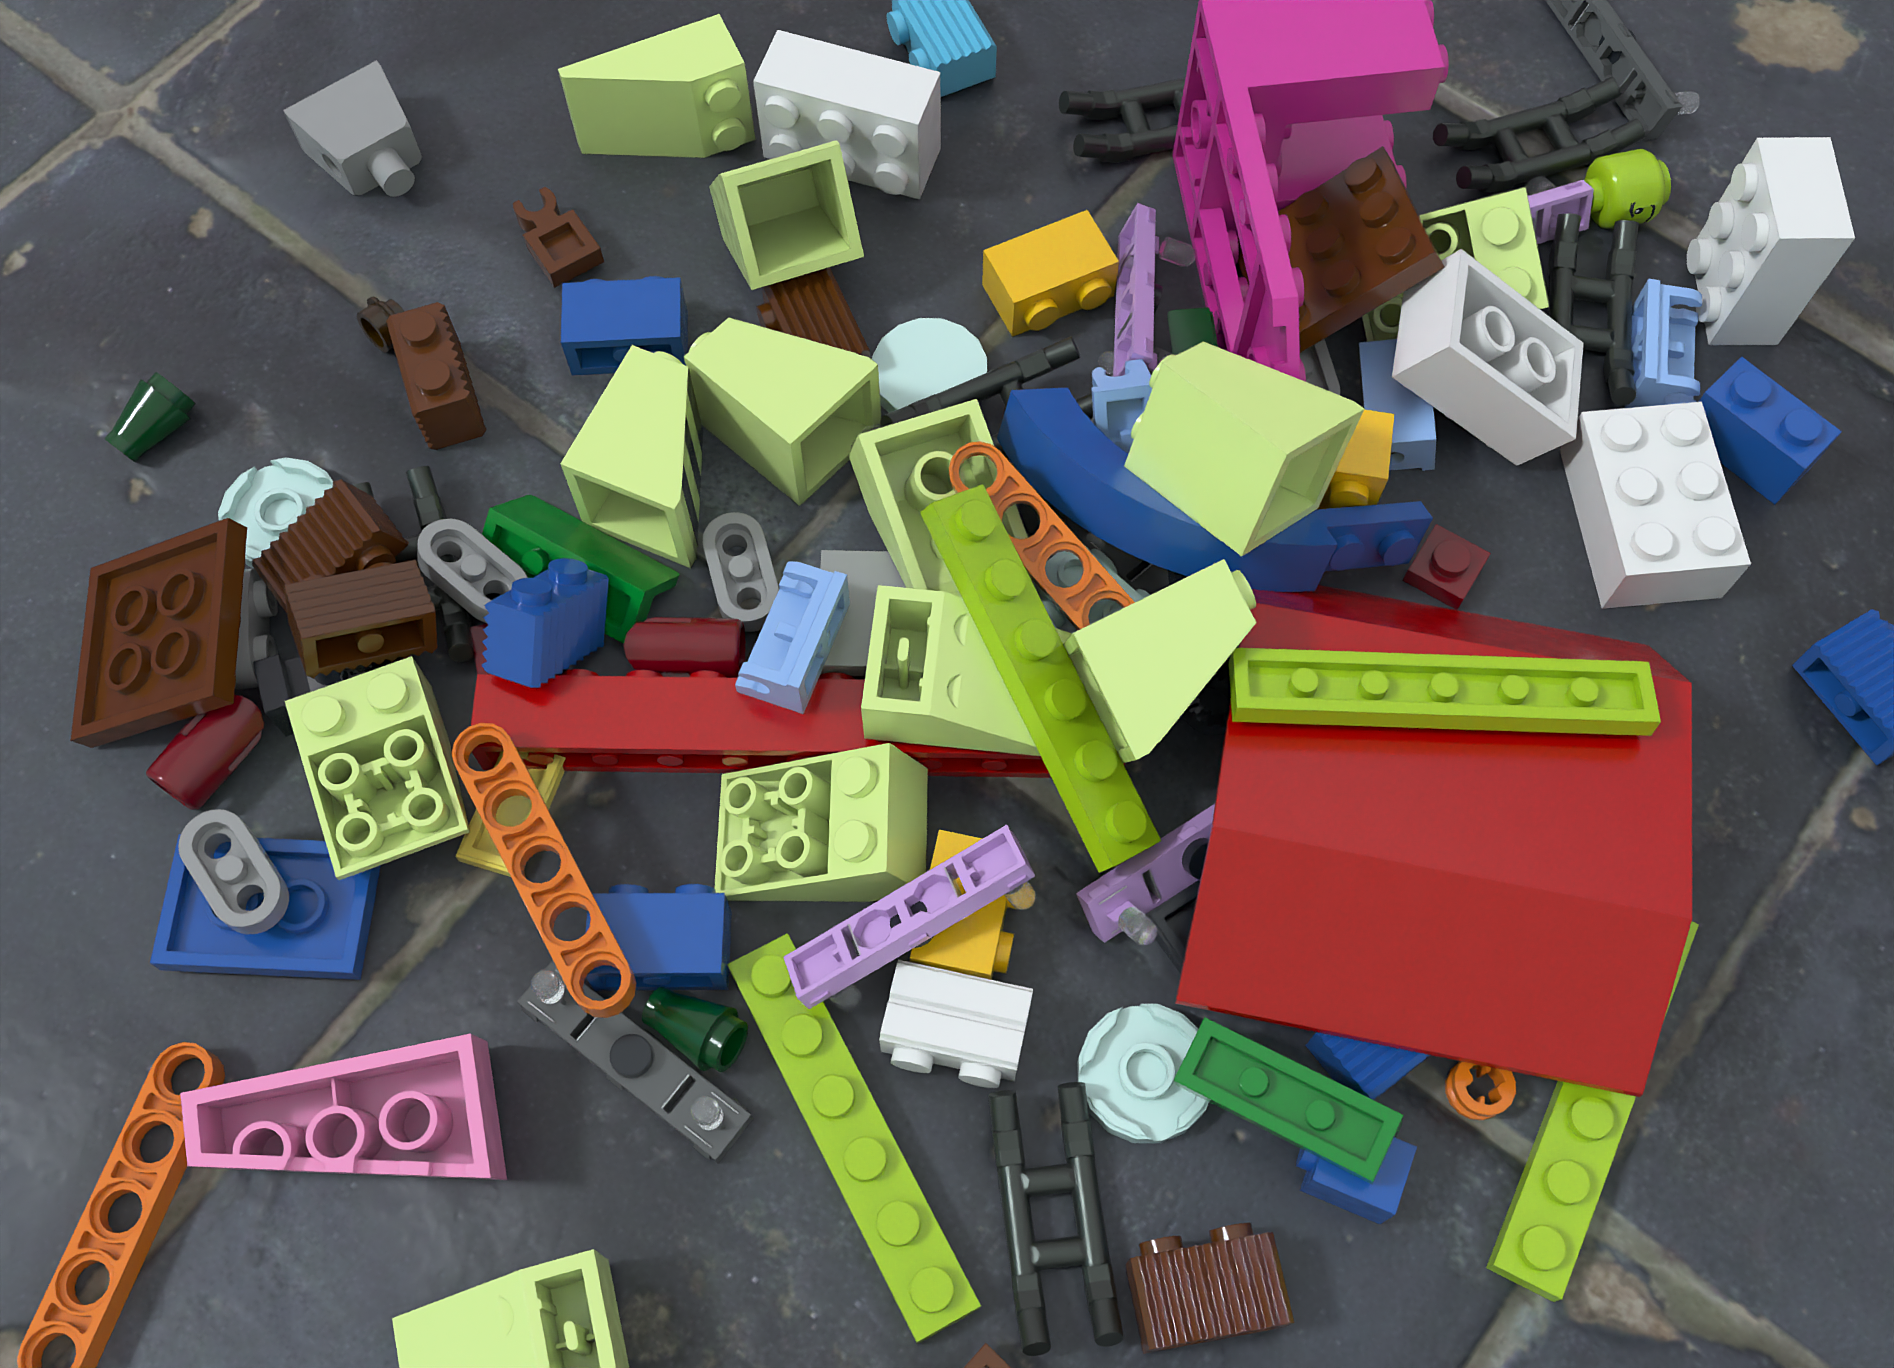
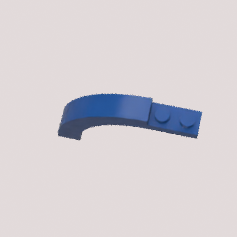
M1069 388L1011 390L997 436V440L1006 455L1022 476L1049 503L1096 537L1139 559L1185 576H1190L1225 559L1231 573L1239 570L1248 581L1251 589L1275 592L1315 591L1325 571L1409 564L1433 519L1421 501L1316 509L1250 552L1240 556L1124 467L1128 453L1113 443L1094 425L1082 411Z

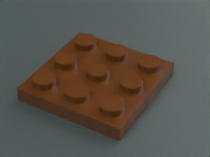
M1383 146L1368 156L1356 160L1341 173L1317 188L1303 193L1293 203L1278 211L1279 215H1287L1290 223L1291 247L1288 255L1291 268L1299 267L1304 281V302L1299 307L1300 353L1445 268L1393 161ZM1238 236V263L1243 277L1247 279L1249 286V279Z
M225 518L90 569L70 741L94 748L233 704L239 628L241 624L243 577L246 564L247 527L230 518Z

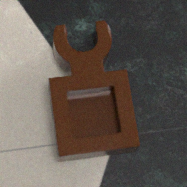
M543 187L539 189L544 204L541 210L535 212L528 211L519 200L513 202V208L520 227L527 232L523 234L527 249L553 287L556 288L562 283L604 263V258L600 246L575 211L572 209L561 215L554 193L550 189Z

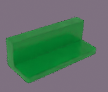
M526 495L489 508L482 532L486 539L523 569L527 578H533L548 570V565L551 561L561 558L582 561L588 566L589 570L607 575L609 580L604 633L623 644L627 632L634 624L644 622L647 619L654 596L675 587L680 575L677 571L533 495Z
M1204 1017L1173 1080L1177 1086L1372 1185L1394 1137H1397L1401 1129L1404 1116Z

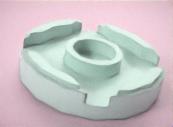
M918 318L899 324L882 337L872 355V360L878 364L880 404L889 413L987 373V356L980 341L965 327L943 318Z
M281 458L271 460L272 466H267L260 470H257L254 466L247 470L227 489L218 511L219 521L230 518L247 527L246 565L254 568L252 566V559L261 557V551L269 549L270 542L279 540V533L288 531V525L296 523L297 516L306 514V507L315 505V499L323 497L324 490L333 487V480L325 470L306 460Z
M1140 1004V1006H1129L1124 1009L1122 1007L1107 1013L1088 1032L1077 1061L1078 1082H1084L1086 1087L1088 1113L1108 1133L1132 1143H1162L1184 1134L1203 1115L1209 1103L1207 1100L1177 1086L1173 1081L1196 1036L1198 1028L1184 1014L1160 1004Z

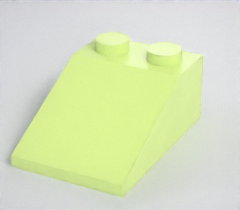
M720 14L558 69L577 142L582 154L705 158L722 151L733 150L742 144L756 140L745 62Z
M977 399L858 434L849 454V459L869 514L906 588L944 591L962 597L920 512L932 502L956 494L950 482L949 465L952 456L960 447L967 443L978 441L994 446ZM980 455L966 459L959 471L962 483L969 489L982 484L986 489L994 483L997 476V468L994 463L987 457ZM1014 504L1003 514L1002 523L1007 533L1013 538H1028L1017 506Z

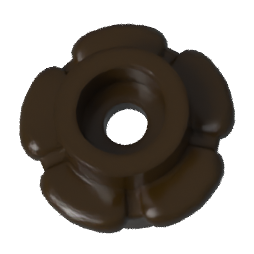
M373 296L367 299L368 306L357 313V320L368 339L380 351L387 353L394 347L386 320L390 315L404 312V310L392 299L384 302L379 301L378 298Z

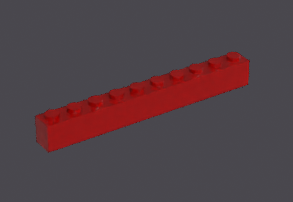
M571 669L563 672L562 675H555V678H548V683H541V687L530 688L492 674H477L471 726L478 723H493L503 728L510 736L518 752H528L527 759L522 758L527 769H546L547 765L544 764L552 763L555 754L565 757L562 766L564 771L731 773L891 743L928 768V776L1051 778L1041 756L864 739L861 705L865 679H854L852 676L844 673L831 672L819 676L804 714L739 693L735 687L738 678H727L725 675L714 671H697L689 677H663L661 674L649 670L630 671L626 676H599L593 671ZM485 742L475 747L472 753L483 770H491L494 768L500 753L504 750L503 746L496 742Z

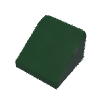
M1209 307L1178 309L1168 312L1167 320L1172 354L1178 355L1203 341L1218 347L1213 312L1210 311Z

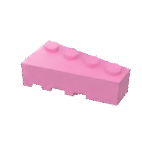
M471 1033L180 1093L187 1166L236 1170L507 1180L488 1042Z

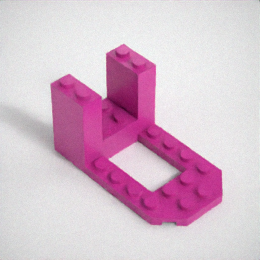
M1432 0L1198 1L1172 156L1205 306L1209 307L1210 311L1213 312L1219 348L1306 382L1305 368L1300 359L1299 307L1304 302V281L1300 268H1291L1288 255L1291 247L1290 223L1287 215H1279L1278 211L1293 203L1303 193L1317 188L1347 169L1356 160L1368 156L1382 146L1393 161L1406 187L1405 170L1402 165H1396L1392 151L1394 145L1393 127L1389 120L1384 121L1383 115L1430 110L1439 83H1444L1447 78L1449 67L1448 53L1446 47L1443 44L1438 45L1433 29L1434 7ZM1238 236L1249 279V286L1245 277H1238L1235 267L1239 256Z

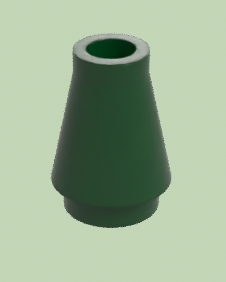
M155 372L147 382L140 379L115 426L104 439L133 462H136L144 452L189 421L191 418L186 414L196 403L166 378Z
M663 986L657 988L651 994L642 1012V1022L660 1033L702 1071L713 1068L718 1072H724L730 1068L740 1055L748 1035V1024L738 1018V1012L735 1008L675 993Z

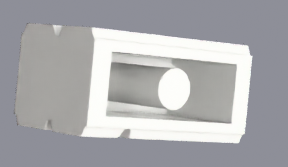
M898 960L880 1032L881 1052L892 1054L891 1064L913 1072L930 1073L934 1063L960 1069L958 1076L960 1080L980 1087L998 1088L1001 1079L1015 1082L1033 989Z

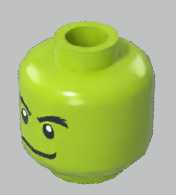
M1645 149L1596 158L1587 169L1584 180L1594 189L1590 215L1599 227L1607 230L1614 229L1616 221L1628 220L1638 222L1639 224L1652 221L1659 214L1662 206L1668 201L1671 194V178L1667 166Z

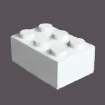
M777 30L753 81L764 158L773 159L837 140L840 144L847 180L879 188L888 194H901L920 199L941 149L940 72Z
M1831 137L1757 138L1743 162L1735 167L1731 182L1721 199L1711 207L1708 220L1697 239H1693L1690 242L1687 251V268L1691 274H1695L1698 292L1702 294V306L1696 307V312L1698 313V320L1705 324L1709 345H1778L1855 239Z
M1462 249L1442 260L1445 268L1403 292L1392 378L1516 466L1576 439L1583 355L1582 341Z
M1702 402L1581 412L1577 419L1576 439L1562 445L1560 453L1601 608L1722 598L1748 569L1751 562Z

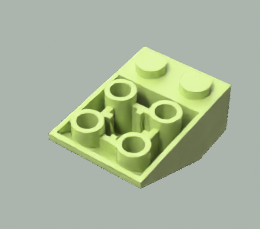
M1526 187L1419 215L1441 260L1462 249L1537 308L1549 307ZM1403 292L1362 316L1367 342L1397 339Z
M878 585L861 705L864 739L1040 756L963 598L944 591ZM1055 628L1063 644L1072 635V633Z
M412 656L285 701L332 866L338 880L470 832L449 738L431 684Z
M891 743L722 774L715 874L716 893H725L727 900L870 902L880 900L926 873L928 768Z
M594 1249L512 1272L392 1318L399 1368H629L609 1260Z

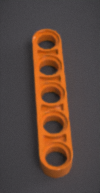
M978 441L967 443L955 452L949 465L951 486L956 494L969 489L962 483L959 477L961 465L966 459L980 455L990 459L997 468L996 480L990 487L986 488V491L1001 521L1005 511L1014 504H1027L1037 511L1040 525L1034 535L1025 539L1013 538L1010 535L1009 537L1030 578L1077 630L1090 625L1088 618L1090 608L1100 600L1108 599L1115 601L1122 608L1135 603L1001 451L989 443ZM1062 551L1070 552L1077 556L1083 567L1082 578L1079 582L1066 588L1058 587L1051 583L1045 572V565L1050 556Z
M478 723L469 726L459 734L453 744L452 758L454 765L569 993L582 1010L593 1017L608 1018L620 1014L630 1005L635 996L636 980L633 970L510 736L503 728L493 723ZM496 742L503 746V757L493 769L483 772L469 768V755L479 744ZM512 796H524L531 800V813L524 822L513 827L497 823V809L504 800ZM541 851H552L558 854L561 859L560 869L550 881L533 883L525 878V865L534 854ZM572 907L588 911L591 917L590 927L581 938L574 941H562L555 937L553 931L554 922L560 913ZM602 965L618 969L621 974V985L611 998L595 1001L585 996L583 985L590 971Z
M182 1042L164 1050L153 1063L21 1343L17 1357L18 1368H42L41 1359L44 1349L49 1342L62 1335L69 1336L76 1348L75 1360L70 1368L97 1367L187 1168L181 1095H176L172 1089L171 1078L173 1072L185 1060L192 1058L200 1059L204 1064L205 1074L202 1083L197 1089L222 1085L225 1080L224 1065L218 1056L196 1043ZM169 1125L174 1135L172 1149L160 1161L146 1163L140 1152L143 1137L155 1126ZM131 1192L136 1193L142 1202V1212L139 1220L128 1231L114 1232L108 1221L110 1207L120 1196ZM100 1262L109 1271L110 1281L108 1289L96 1302L84 1305L76 1296L75 1285L77 1278L89 1265Z

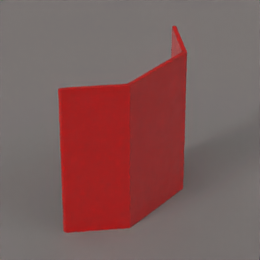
M1318 585L1315 591L1275 592L1252 589L1256 600V607L1250 611L1257 623L1240 642L1238 648L1644 661L1650 664L1661 723L1651 736L1232 722L1230 698L1212 827L1175 1004L1641 1097L1645 1089L1692 922V683L1649 645L1322 585Z

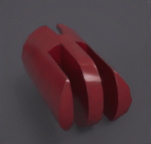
M654 617L634 624L627 632L623 646L626 658L635 670L654 671L663 677H689L697 671H714L725 675L727 678H738L741 666L745 662V628L741 620L734 618Z
M234 695L233 704L193 716L146 771L147 777L191 810L200 809L259 742L264 727L261 711L253 701L240 695Z

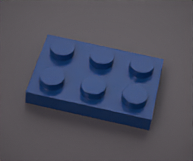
M181 834L178 835L150 960L151 965L163 971L361 980L381 865L338 880L335 876L325 841L257 838L287 885L289 903L284 916L272 928L258 934H242L231 929L214 913L180 857L178 845ZM231 842L220 844L214 852V859L225 856L231 848ZM256 893L251 896L247 901L246 911L258 908L264 900V893Z

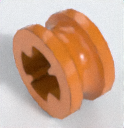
M1460 1061L1450 1069L1447 1075L1445 1093L1450 1105L1459 1114L1472 1120H1485L1504 1112L1512 1104L1516 1095V1081L1512 1071ZM1470 1069L1476 1070L1477 1078L1488 1074L1493 1080L1495 1087L1488 1092L1489 1099L1492 1102L1491 1105L1485 1104L1484 1096L1474 1100L1468 1094L1466 1086L1470 1085L1473 1081Z

